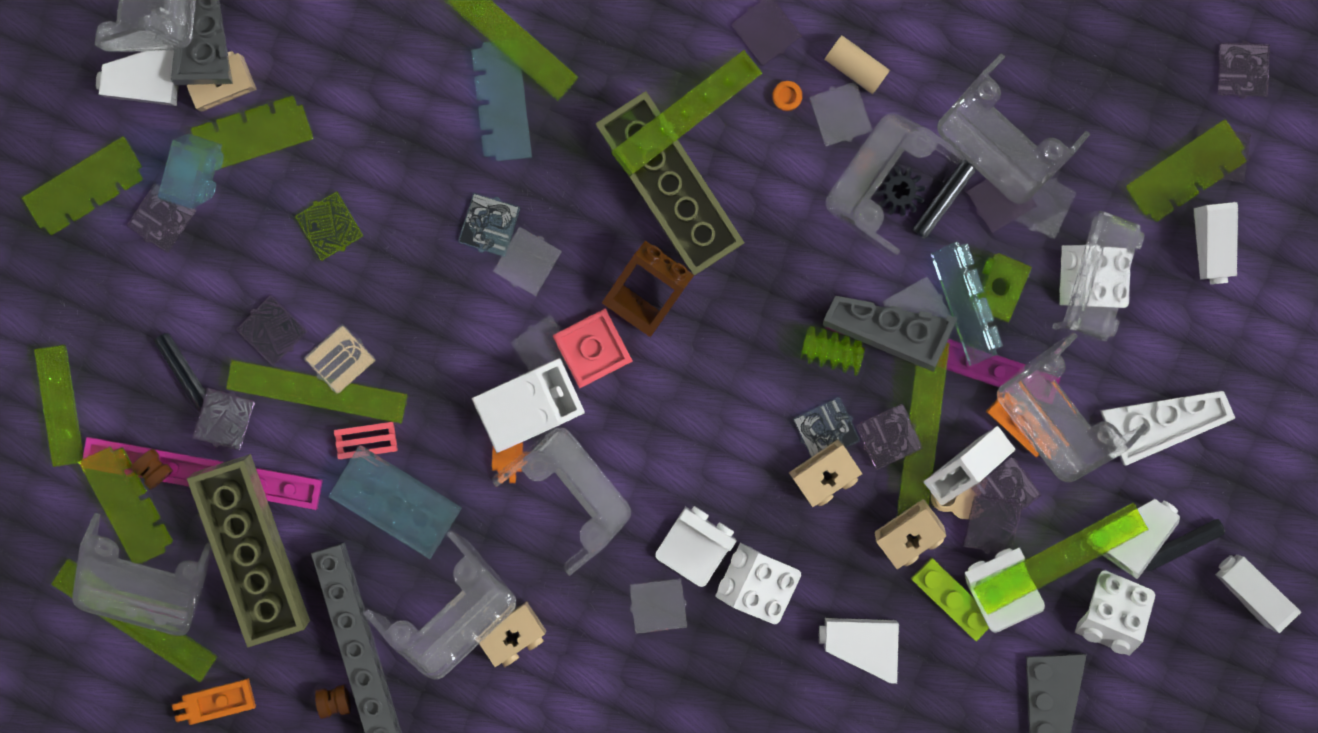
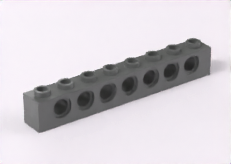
M345 542L316 550L311 555L364 732L402 733Z

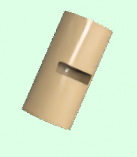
M842 35L824 59L872 95L890 71Z

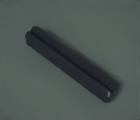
M962 160L914 224L912 229L917 235L922 238L928 237L972 177L976 168L970 162Z
M168 333L158 336L154 343L199 413L204 412V408L207 411V407L213 406V402L209 403L208 399L210 397H207L208 394L172 337Z
M1215 519L1162 545L1145 569L1153 571L1225 534L1223 524L1219 519Z

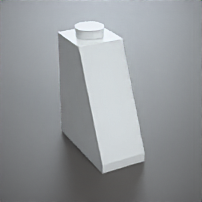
M169 43L103 64L102 72H98L96 77V89L99 90V95L105 98L177 106L179 85H174L171 81L175 43Z
M1233 202L1194 208L1200 280L1209 279L1210 284L1228 283V277L1237 276L1238 204Z
M996 426L928 477L924 483L942 506L979 483L1016 449L1001 429Z
M1154 499L1091 534L1088 538V546L1138 579L1178 525L1180 516L1177 514L1178 510L1166 501L1160 503Z
M1231 555L1219 565L1221 570L1215 575L1263 626L1280 633L1301 613L1245 557L1240 555L1233 557Z
M825 618V626H819V644H824L826 652L889 683H897L899 623L896 620Z

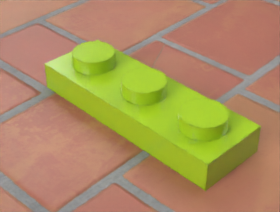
M932 557L911 578L976 642L989 629L975 599Z

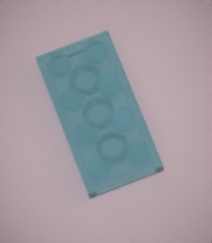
M361 445L357 448L328 496L429 559L435 553L462 507Z

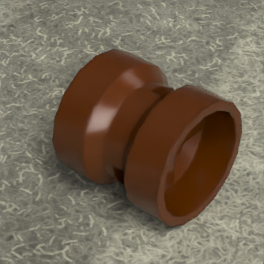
M154 448L143 454L130 467L135 474L141 475L144 478V484L149 490L154 489L173 472L168 464L160 461L159 454Z
M346 684L338 685L333 690H327L326 688L315 690L316 707L320 719L330 718L335 713L341 715L351 713V701Z

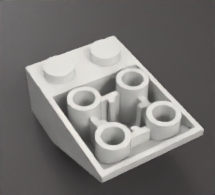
M560 358L471 398L496 453L585 413Z

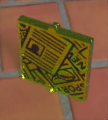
M338 191L319 202L314 201L313 206L295 216L321 261L338 251H346L347 246L364 237Z

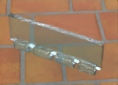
M518 39L482 43L483 48L471 50L474 71L486 70V75L474 77L477 101L489 100L490 104L478 106L480 129H493V134L481 136L484 157L496 156V162L532 158Z
M954 242L931 253L952 317H957L955 326L969 366L998 355L996 349L1002 347L1003 343L997 326L990 328L987 326V323L994 321V317L987 297L978 300L977 295L983 293L984 289L977 269L968 271L967 267L975 264L968 244L959 246L958 242Z

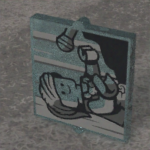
M473 193L458 243L477 248L480 253L487 251L505 257L521 207L502 202L499 197L492 199Z
M840 396L793 418L801 436L800 443L805 444L810 457H813L836 440H839L845 448L861 441L853 426V417L848 415Z

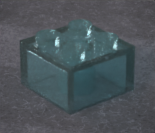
M191 134L174 139L158 198L190 209L206 202L208 198L211 199L216 188V182L213 181L215 170L219 171L224 158V154L220 153L222 144Z

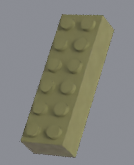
M646 91L596 123V127L694 276L745 243Z
M251 454L191 474L187 481L247 648L304 630L310 619Z

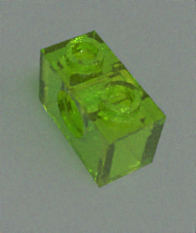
M1000 253L995 254L993 258L988 257L982 270V274L986 275L982 286L977 284L970 301L974 302L972 309L1004 323L1009 322L1032 267ZM997 278L1002 279L1006 283V291L1001 296L996 295L992 290V283Z

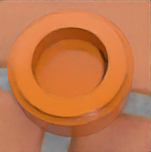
M780 82L773 90V103L782 111H792L802 101V90L795 82Z

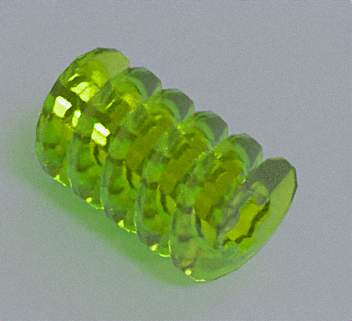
M810 326L804 338L800 360L806 354L808 364H812L814 359L818 357L819 367H823L827 360H830L831 370H835L837 365L842 363L843 373H846L850 366H853L854 375L858 376L865 346L862 347V342L856 339L851 345L850 337L847 335L839 342L837 332H833L830 338L827 339V331L825 329H822L816 336L815 327Z

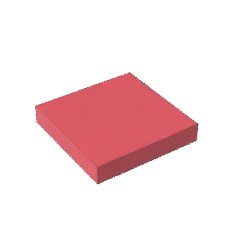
M606 308L552 335L579 389L632 362Z

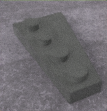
M219 0L179 1L171 81L174 85L233 84Z
M835 296L824 318L823 326L934 372L955 327L957 317L932 316V313L908 312L903 311L901 307L890 306V308L875 306L873 302Z
M1085 653L1025 656L1029 733H1071L1087 656Z

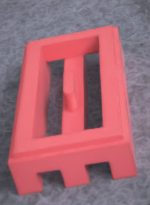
M394 421L334 430L338 460L398 451ZM381 429L389 430L387 435L345 441L342 439V435ZM388 440H390L391 446L344 452V447Z

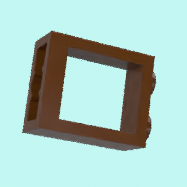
M644 241L606 295L602 304L651 337L694 275L682 264L676 263L662 253L658 247ZM637 264L674 289L660 311L624 286V283Z

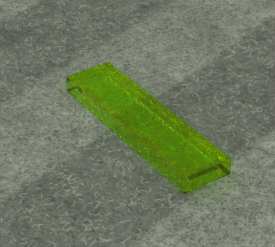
M66 345L34 349L52 466L82 463L83 449Z

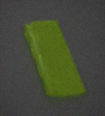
M292 95L273 101L275 114L271 113L267 103L245 110L248 121L246 123H243L240 113L217 119L218 132H215L212 122L192 127L191 132L194 139L190 140L189 143L200 175L314 139L303 105L297 106L296 100Z
M1224 119L1125 187L1144 216L1150 213L1152 218L1158 222L1174 211L1172 204L1168 200L1172 198L1175 204L1180 207L1199 194L1198 189L1194 185L1195 182L1203 190H1206L1222 179L1224 174L1219 168L1220 165L1229 174L1246 163V158L1241 152L1245 147L1227 120Z
M122 136L22 197L39 228L46 227L49 234L53 235L70 225L65 216L66 213L75 222L95 209L90 200L91 198H94L97 204L101 206L119 195L120 191L116 186L117 182L126 191L142 181L143 178L138 171L142 168V165L126 138Z
M110 446L78 461L133 565L136 566L165 553V546L171 544L173 540L164 523L155 527L152 525L153 522H156L161 517L150 497L139 500L138 497L147 492L139 476L134 471L127 475L125 474L124 470L130 468L132 463L124 448L121 447L113 451Z

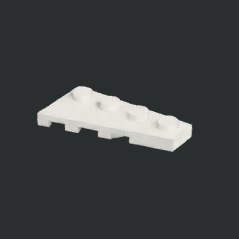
M1224 391L1100 410L1124 466L1235 419Z

